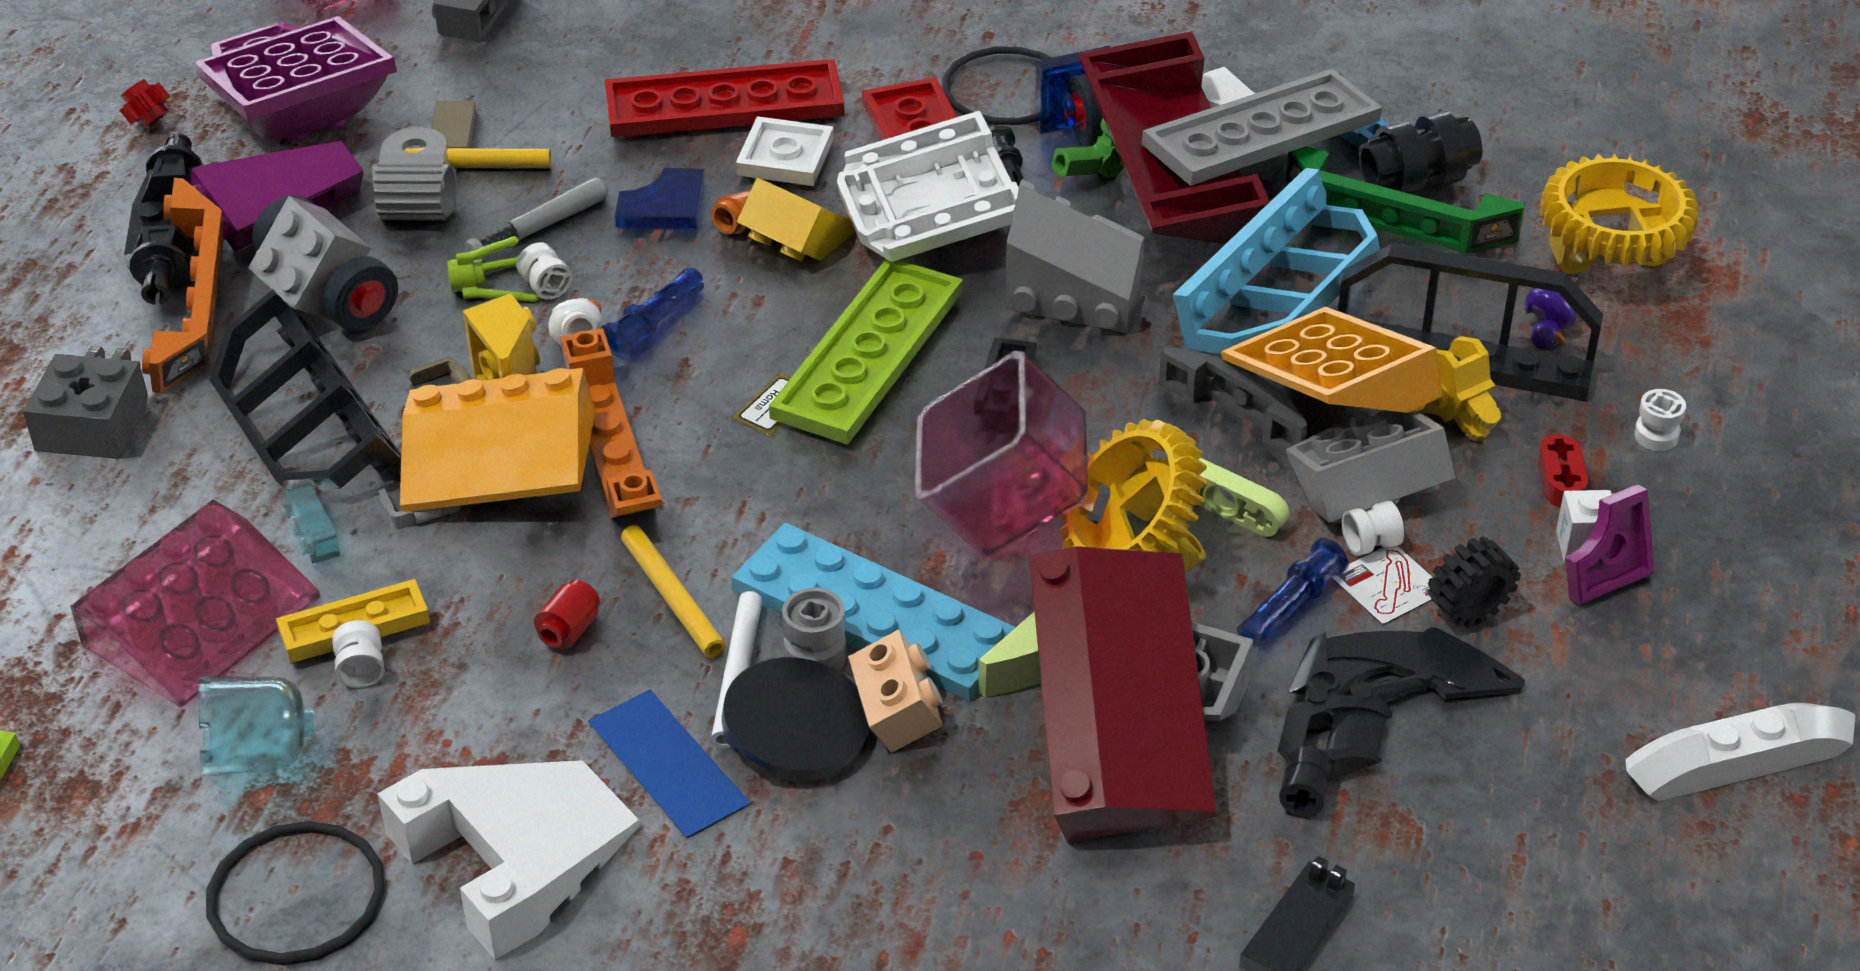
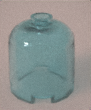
M277 676L200 677L199 729H203V750H200L202 777L277 771L288 768L297 762L303 752L304 737H314V707H303L301 691L295 683Z

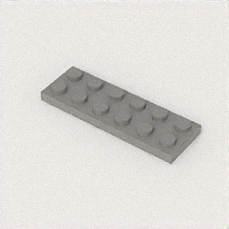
M1329 69L1143 130L1142 145L1191 186L1380 121L1383 107L1335 70Z

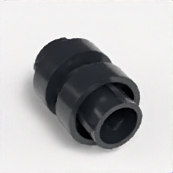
M1448 111L1421 116L1417 119L1415 126L1408 121L1381 126L1376 130L1374 138L1362 144L1359 149L1361 174L1367 183L1408 194L1422 191L1427 181L1434 187L1456 183L1465 178L1468 169H1472L1473 165L1480 163L1483 153L1482 140L1477 126L1471 119L1466 116L1455 118Z

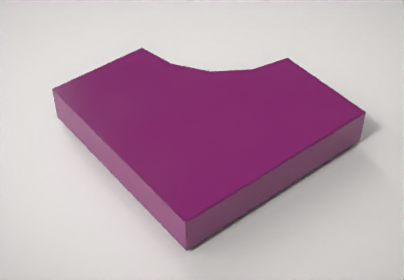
M1634 485L1599 500L1598 518L1591 535L1578 550L1565 557L1568 592L1571 601L1580 605L1655 573L1648 489Z

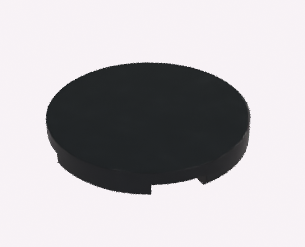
M796 657L764 660L742 671L735 677L726 691L721 715V724L725 738L734 752H740L747 759L764 768V774L797 782L823 780L837 775L839 769L848 765L859 753L863 752L870 730L858 688L849 678L826 664Z

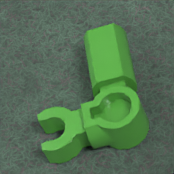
M1103 118L1101 121L1103 134L1098 136L1097 142L1093 147L1055 149L1051 166L1058 176L1092 175L1098 171L1105 178H1113L1123 170V164Z

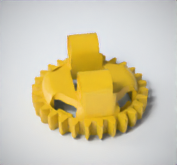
M1615 153L1611 158L1606 159L1597 154L1594 160L1583 156L1579 163L1569 161L1566 168L1559 167L1555 175L1549 176L1542 193L1540 216H1544L1543 225L1551 227L1548 245L1562 272L1575 275L1587 270L1594 261H1597L1598 255L1605 256L1606 264L1614 263L1627 266L1628 264L1639 263L1640 265L1652 267L1664 264L1675 256L1676 249L1684 251L1686 243L1692 242L1698 223V202L1694 199L1695 192L1687 189V182L1685 180L1677 181L1675 172L1664 173L1663 165L1652 167L1647 159L1641 163L1633 161L1631 155L1627 160L1618 159ZM1626 182L1633 183L1634 186L1650 192L1655 191L1659 193L1657 203L1646 202L1627 194L1624 190ZM1573 193L1576 201L1570 206L1567 198ZM1631 214L1627 231L1602 227L1594 224L1591 217Z
M1142 419L1138 425L1129 422L1126 424L1124 432L1116 429L1112 431L1111 441L1100 440V449L1096 453L1088 452L1090 460L1085 467H1077L1080 475L1076 482L1068 483L1070 488L1073 489L1072 493L1062 500L1068 509L1059 516L1061 521L1065 523L1059 531L1060 535L1065 539L1062 547L1065 549L1081 546L1182 553L1185 574H1187L1206 558L1202 545L1187 530L1190 526L1186 524L1187 521L1198 520L1199 516L1192 512V508L1203 503L1205 498L1200 496V489L1207 485V481L1199 476L1207 469L1206 464L1199 460L1203 452L1195 447L1196 441L1169 423L1167 424L1158 419L1152 422ZM1151 450H1165L1168 459H1154ZM1100 484H1103L1110 489V497L1104 509L1103 517L1096 525L1087 518L1088 513L1093 512L1095 501L1100 492L1098 488ZM1126 510L1144 521H1150L1153 518L1150 524L1136 538L1125 513Z

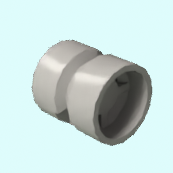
M807 588L793 593L785 600L782 608L784 656L810 659L839 671L844 666L847 658L845 608L843 601L837 594L821 588Z

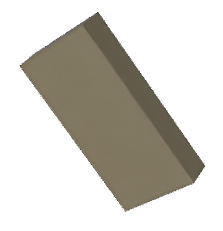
M436 101L431 129L437 130L444 135L447 141V148L471 147L477 113L475 101Z

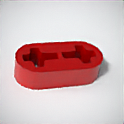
M1561 434L1545 437L1540 445L1537 463L1543 493L1548 502L1561 508L1564 491H1586L1588 476L1581 447L1574 438Z

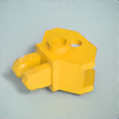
M1460 336L1453 340L1448 351L1436 349L1442 397L1425 404L1422 412L1439 415L1445 423L1454 419L1462 432L1466 433L1465 436L1469 437V440L1483 442L1492 431L1490 428H1494L1502 418V412L1499 411L1500 408L1496 407L1497 404L1490 395L1495 384L1490 378L1488 351L1479 339Z

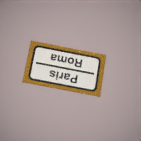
M779 372L731 418L769 436L773 434L783 423L769 419V405L791 377Z

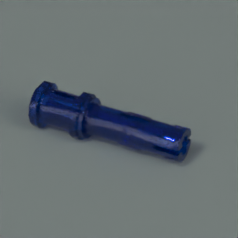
M693 267L685 268L677 277L656 291L645 302L629 305L624 309L623 316L617 321L604 324L601 328L604 330L612 355L624 358L632 352L633 345L641 339L647 340L652 337L660 321L677 310L693 295L704 289V283L701 282L703 280L701 273Z
M1329 538L1316 540L1311 546V553L1304 560L1295 561L1288 568L1287 580L1269 595L1247 619L1237 626L1238 635L1253 639V647L1255 645L1260 647L1305 600L1320 597L1326 590V583L1333 576L1342 575L1349 567V560L1343 548Z

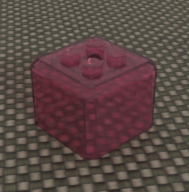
M1012 352L926 405L917 418L915 497L978 553L987 556L996 554L1087 500L1086 411L1023 352Z

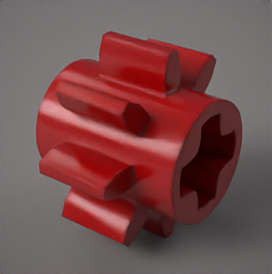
M143 79L121 95L126 103L119 111L130 125L141 122L147 128L169 112L164 104L171 96L160 82L155 85H149Z

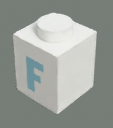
M1610 490L1564 491L1556 528L1564 563H1566L1565 557L1578 550L1591 535L1598 518L1599 500L1612 495Z

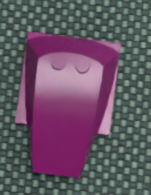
M339 16L302 28L278 22L210 44L213 56L194 62L197 76L233 107L247 124L266 141L286 138L288 141H298L310 135L309 132L321 128L334 129L343 126L347 118L363 110L375 97L387 76L397 72L393 56Z

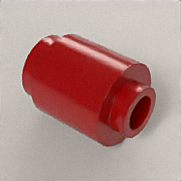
M573 580L568 584L561 585L534 617V626L541 641L554 648H571L598 615L600 598L596 590L581 580Z

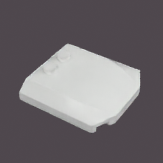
M980 110L845 152V168L843 172H839L837 178L839 194L860 243L891 262L1011 225L1019 187L1016 181H1011L994 147L992 133Z

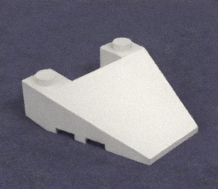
M583 760L421 769L377 793L385 833L412 864L463 836L490 866V871L460 887L467 928L494 960L539 935L549 925L550 915L565 899L571 901L581 890L580 883L595 867L601 869L640 827L639 819Z

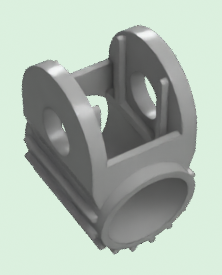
M410 127L396 131L384 140L379 154V162L372 165L378 219L446 221V218L450 216L456 200L457 175L455 167L449 164L446 138L439 131L427 127ZM413 145L425 147V149L416 153L404 151L407 147Z

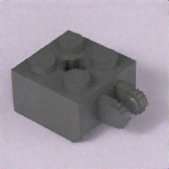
M90 346L85 356L55 354L23 411L34 451L120 459L147 407L148 393L140 361H131V353L127 348H117L115 354L109 359L105 358V351L102 346Z

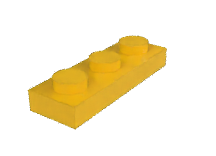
M415 579L276 618L279 634L290 663L334 651L332 643L334 631L340 625L350 621L360 620L374 624L380 630L381 637L430 623L427 606Z

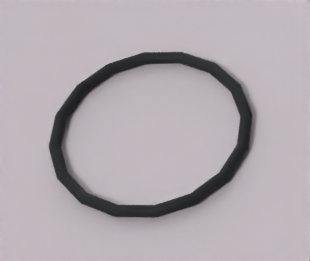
M994 46L972 51L954 61L942 76V89L952 108L963 115L973 113V111L958 103L950 92V78L959 67L973 59L993 54H1020L1042 60L1054 67L1062 76L1065 92L1056 104L1040 113L1019 118L992 117L982 114L985 122L992 125H1023L1044 120L1053 115L1066 104L1067 83L1071 78L1061 62L1047 54L1023 47Z
M314 821L276 825L243 840L219 862L206 888V918L219 940L246 958L280 964L315 959L349 943L373 919L385 892L383 864L367 840L342 826ZM306 831L337 835L360 848L373 867L374 891L364 914L343 934L314 948L284 953L254 949L229 935L217 916L216 892L227 869L248 849L279 835Z

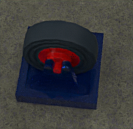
M1110 45L1036 61L1034 126L1040 134L1072 127L1078 141L1082 145L1096 144L1098 136L1103 134L1101 130L1103 117L1078 60V54L1111 47Z

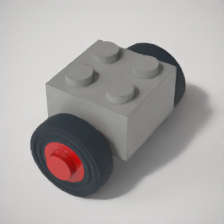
M290 195L279 198L269 204L257 218L252 232V242L256 254L248 268L271 289H274L294 309L329 320L332 319L338 326L351 332L368 330L379 324L390 313L398 296L396 276L383 262L367 256L371 247L325 208L316 206L301 196Z

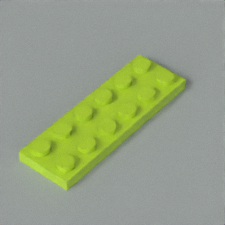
M885 259L770 403L769 419L849 444L963 293V279L901 260L891 262Z

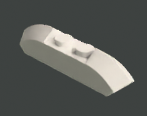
M1790 703L1704 723L1669 733L1643 746L1625 759L1626 771L1650 797L1657 801L1708 790L1839 757L1853 745L1855 714L1837 707L1810 703Z

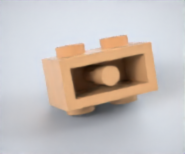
M898 629L848 656L868 725L891 753L943 726L937 708L938 705L942 704V698L934 682L926 675L925 671L931 668V664L918 642L911 645Z

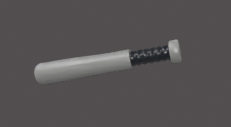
M592 178L509 221L507 226L479 240L477 238L468 239L464 244L465 251L471 252L513 236L521 240L605 200L608 195L607 186L602 179Z

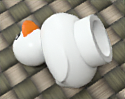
M577 298L564 301L553 308L548 323L549 334L553 341L561 346L560 336L575 334L580 331L601 329L603 321L599 302Z

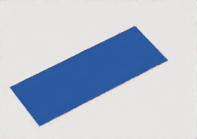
M651 689L588 720L591 726L686 838L751 804Z

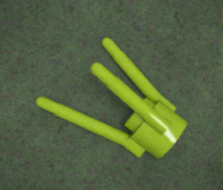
M515 236L471 252L456 254V259L447 261L452 292L462 291L464 299L477 297L496 299L510 293L518 302L535 303L539 299L535 294L479 288V285L486 284L485 272L516 267L518 257L483 263V260L479 259L517 244L519 240Z

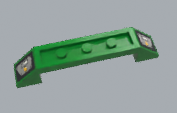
M1305 146L1288 152L1286 180L1288 183H1291L1305 168L1319 169L1323 187L1326 190L1327 205L1362 209L1374 229L1463 253L1518 241L1520 237L1526 203L1485 193L1477 211L1329 173L1327 171L1330 152Z

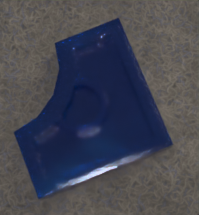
M664 168L660 177L651 184L636 190L619 191L615 212L616 227L697 229L705 181L704 169Z

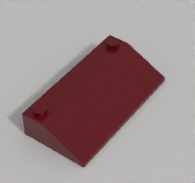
M1192 31L1078 54V60L1152 234L1226 244L1270 202L1258 174L1242 177L1238 169L1190 186L1142 145L1143 130L1211 108L1202 89L1205 58Z
M1075 546L1029 555L1055 819L1067 843L1218 817L1182 553Z

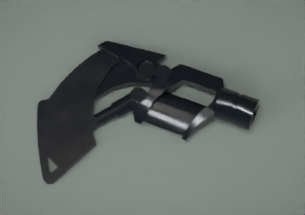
M1436 627L1428 628L1423 632L1372 631L1326 638V632L1312 638L1288 693L1305 696V701L1288 709L1277 750L1287 761L1279 793L1281 805L1288 812L1297 816L1309 817L1316 815L1324 806L1330 779L1381 763L1382 758L1378 757L1384 725L1386 719H1391L1393 713L1386 704L1387 702L1394 701L1399 696L1415 691L1427 693L1430 688L1435 689L1443 699L1518 693L1524 690L1525 680L1479 649ZM1384 672H1392L1404 676L1396 680L1387 679L1370 685L1358 683L1368 677ZM1496 675H1498L1499 677H1501L1502 679H1504V680H1506V681L1499 682V680H1498V678H1497ZM1350 689V694L1344 695ZM1331 727L1326 750L1304 746L1308 730Z

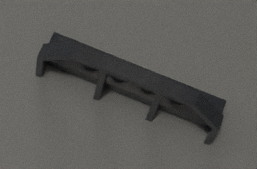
M1390 243L1344 270L1340 286L1338 311L1347 315L1351 286L1387 265L1393 263L1431 270L1422 330L1406 328L1402 325L1363 321L1445 351L1449 350L1450 344L1458 337L1446 333L1432 332L1440 273L1445 272L1508 283L1509 288L1499 344L1480 340L1489 353L1490 378L1493 383L1503 387L1587 401L1604 314L1567 273L1397 243ZM1518 286L1554 291L1562 296L1591 329L1586 359L1535 351L1530 348L1508 346Z
M274 289L226 328L209 380L275 481L288 492L341 489L369 464L378 473L381 474L384 470H387L399 482L401 481V452L309 323ZM276 317L282 325L277 332L292 349L235 396L230 386L245 341L272 318ZM303 368L310 374L315 372V375L310 379L322 394L265 441L248 414ZM333 413L344 423L350 422L345 427V430L357 445L329 469L286 472L278 461Z

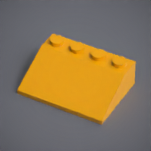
M1323 307L1221 351L1222 360L1328 404L1414 413L1422 410L1425 404L1442 397L1436 347L1328 307Z
M557 368L546 373L530 375L511 374L504 378L483 381L470 379L459 384L443 386L424 385L410 390L402 417L401 511L412 512L580 491L596 412L584 369L567 370L565 368Z

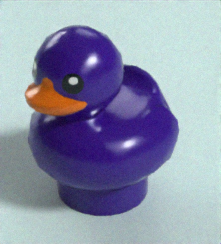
M1533 288L1524 300L1525 313H1533L1542 320L1531 331L1532 343L1541 349H1551L1557 344H1565L1566 341L1560 333V329L1570 328L1576 321L1577 313L1558 292Z

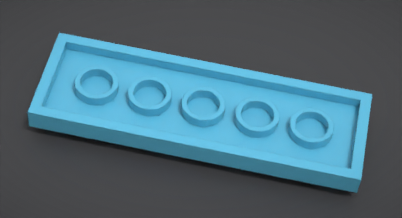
M786 522L731 577L733 591L739 594L748 591L755 592L762 597L763 605L782 613L785 600L793 593L802 589L821 588L837 594L843 601L845 608L846 644L861 650L899 629L911 645L918 642L925 651L931 664V668L925 671L927 677L931 678L937 687L967 701H970L978 692L979 659L1016 628Z

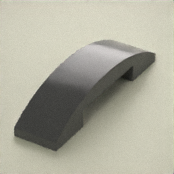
M1165 347L1161 351L1159 384L1192 403L1202 395H1205L1263 427V443L1286 456L1287 448L1306 439L1307 423L1302 414L1282 392L1265 379L1249 370L1202 352L1174 347Z

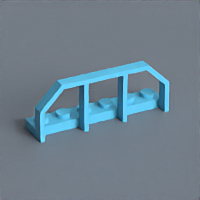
M1305 168L1173 294L1185 348L1221 355V351L1323 307H1328L1340 295L1344 270L1380 250L1377 233L1363 210L1327 205V195L1323 187L1320 170ZM1310 221H1312L1314 226L1358 231L1363 239L1349 255L1285 247ZM1268 262L1270 267L1328 274L1310 294L1246 285ZM1229 300L1231 305L1290 314L1285 319L1233 334L1200 329Z

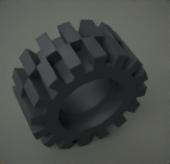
M1481 537L1479 541L1476 538L1469 539L1467 547H1464L1461 543L1454 547L1456 553L1452 556L1447 553L1442 558L1445 564L1443 566L1436 565L1432 571L1436 577L1429 578L1428 581L1430 589L1427 591L1431 600L1459 627H1462L1463 624L1466 627H1472L1475 620L1483 623L1487 621L1486 615L1488 613L1495 616L1500 612L1497 607L1501 603L1507 605L1511 600L1508 593L1516 592L1518 585L1515 583L1520 580L1521 576L1518 572V565L1495 541L1489 540L1487 537Z

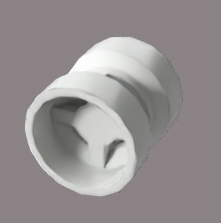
M531 244L518 256L516 262L517 271L526 282L530 283L531 288L540 298L545 300L560 297L570 287L573 279L572 271L563 260L558 258V255L548 244Z
M1667 389L1649 390L1643 395L1639 407L1640 417L1636 422L1634 437L1640 445L1653 451H1666L1677 445L1681 433L1680 423H1682L1686 411V402L1682 396Z
M1392 501L1376 503L1367 512L1360 508L1349 510L1342 516L1343 536L1346 545L1355 556L1371 553L1375 546L1391 548L1403 543V521L1399 510Z
M360 620L340 625L334 631L332 637L334 655L336 656L334 663L337 680L349 688L357 689L376 684L385 672L383 655L380 652L382 648L380 630L374 624Z

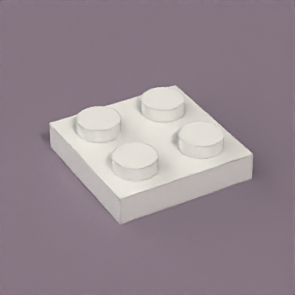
M757 116L736 161V175L752 177L754 179L758 177L763 180L788 182L794 185L814 186L834 140L833 127Z

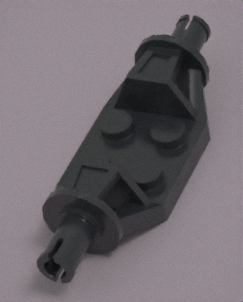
M171 134L166 139L165 146L151 152L146 162L147 175L132 204L124 258L133 278L143 286L141 289L143 300L152 305H156L157 293H160L159 304L167 302L169 290L177 288L187 279L190 271L191 256H199V251L194 250V238H188L177 225H172L171 220L164 219L165 195H172L174 178H182L191 185L192 169L203 165L200 157L191 150L192 142L190 138L183 134H178L177 144H175V134Z

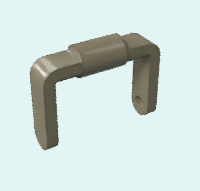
M453 357L436 360L414 368L408 373V379L415 385L448 373L451 374L450 377L454 384H459L472 378L464 367H460Z

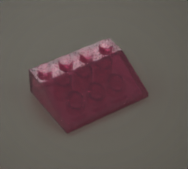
M212 499L70 607L81 644L84 648L174 705L182 708L278 631L276 618L305 610L320 598V593L245 517Z

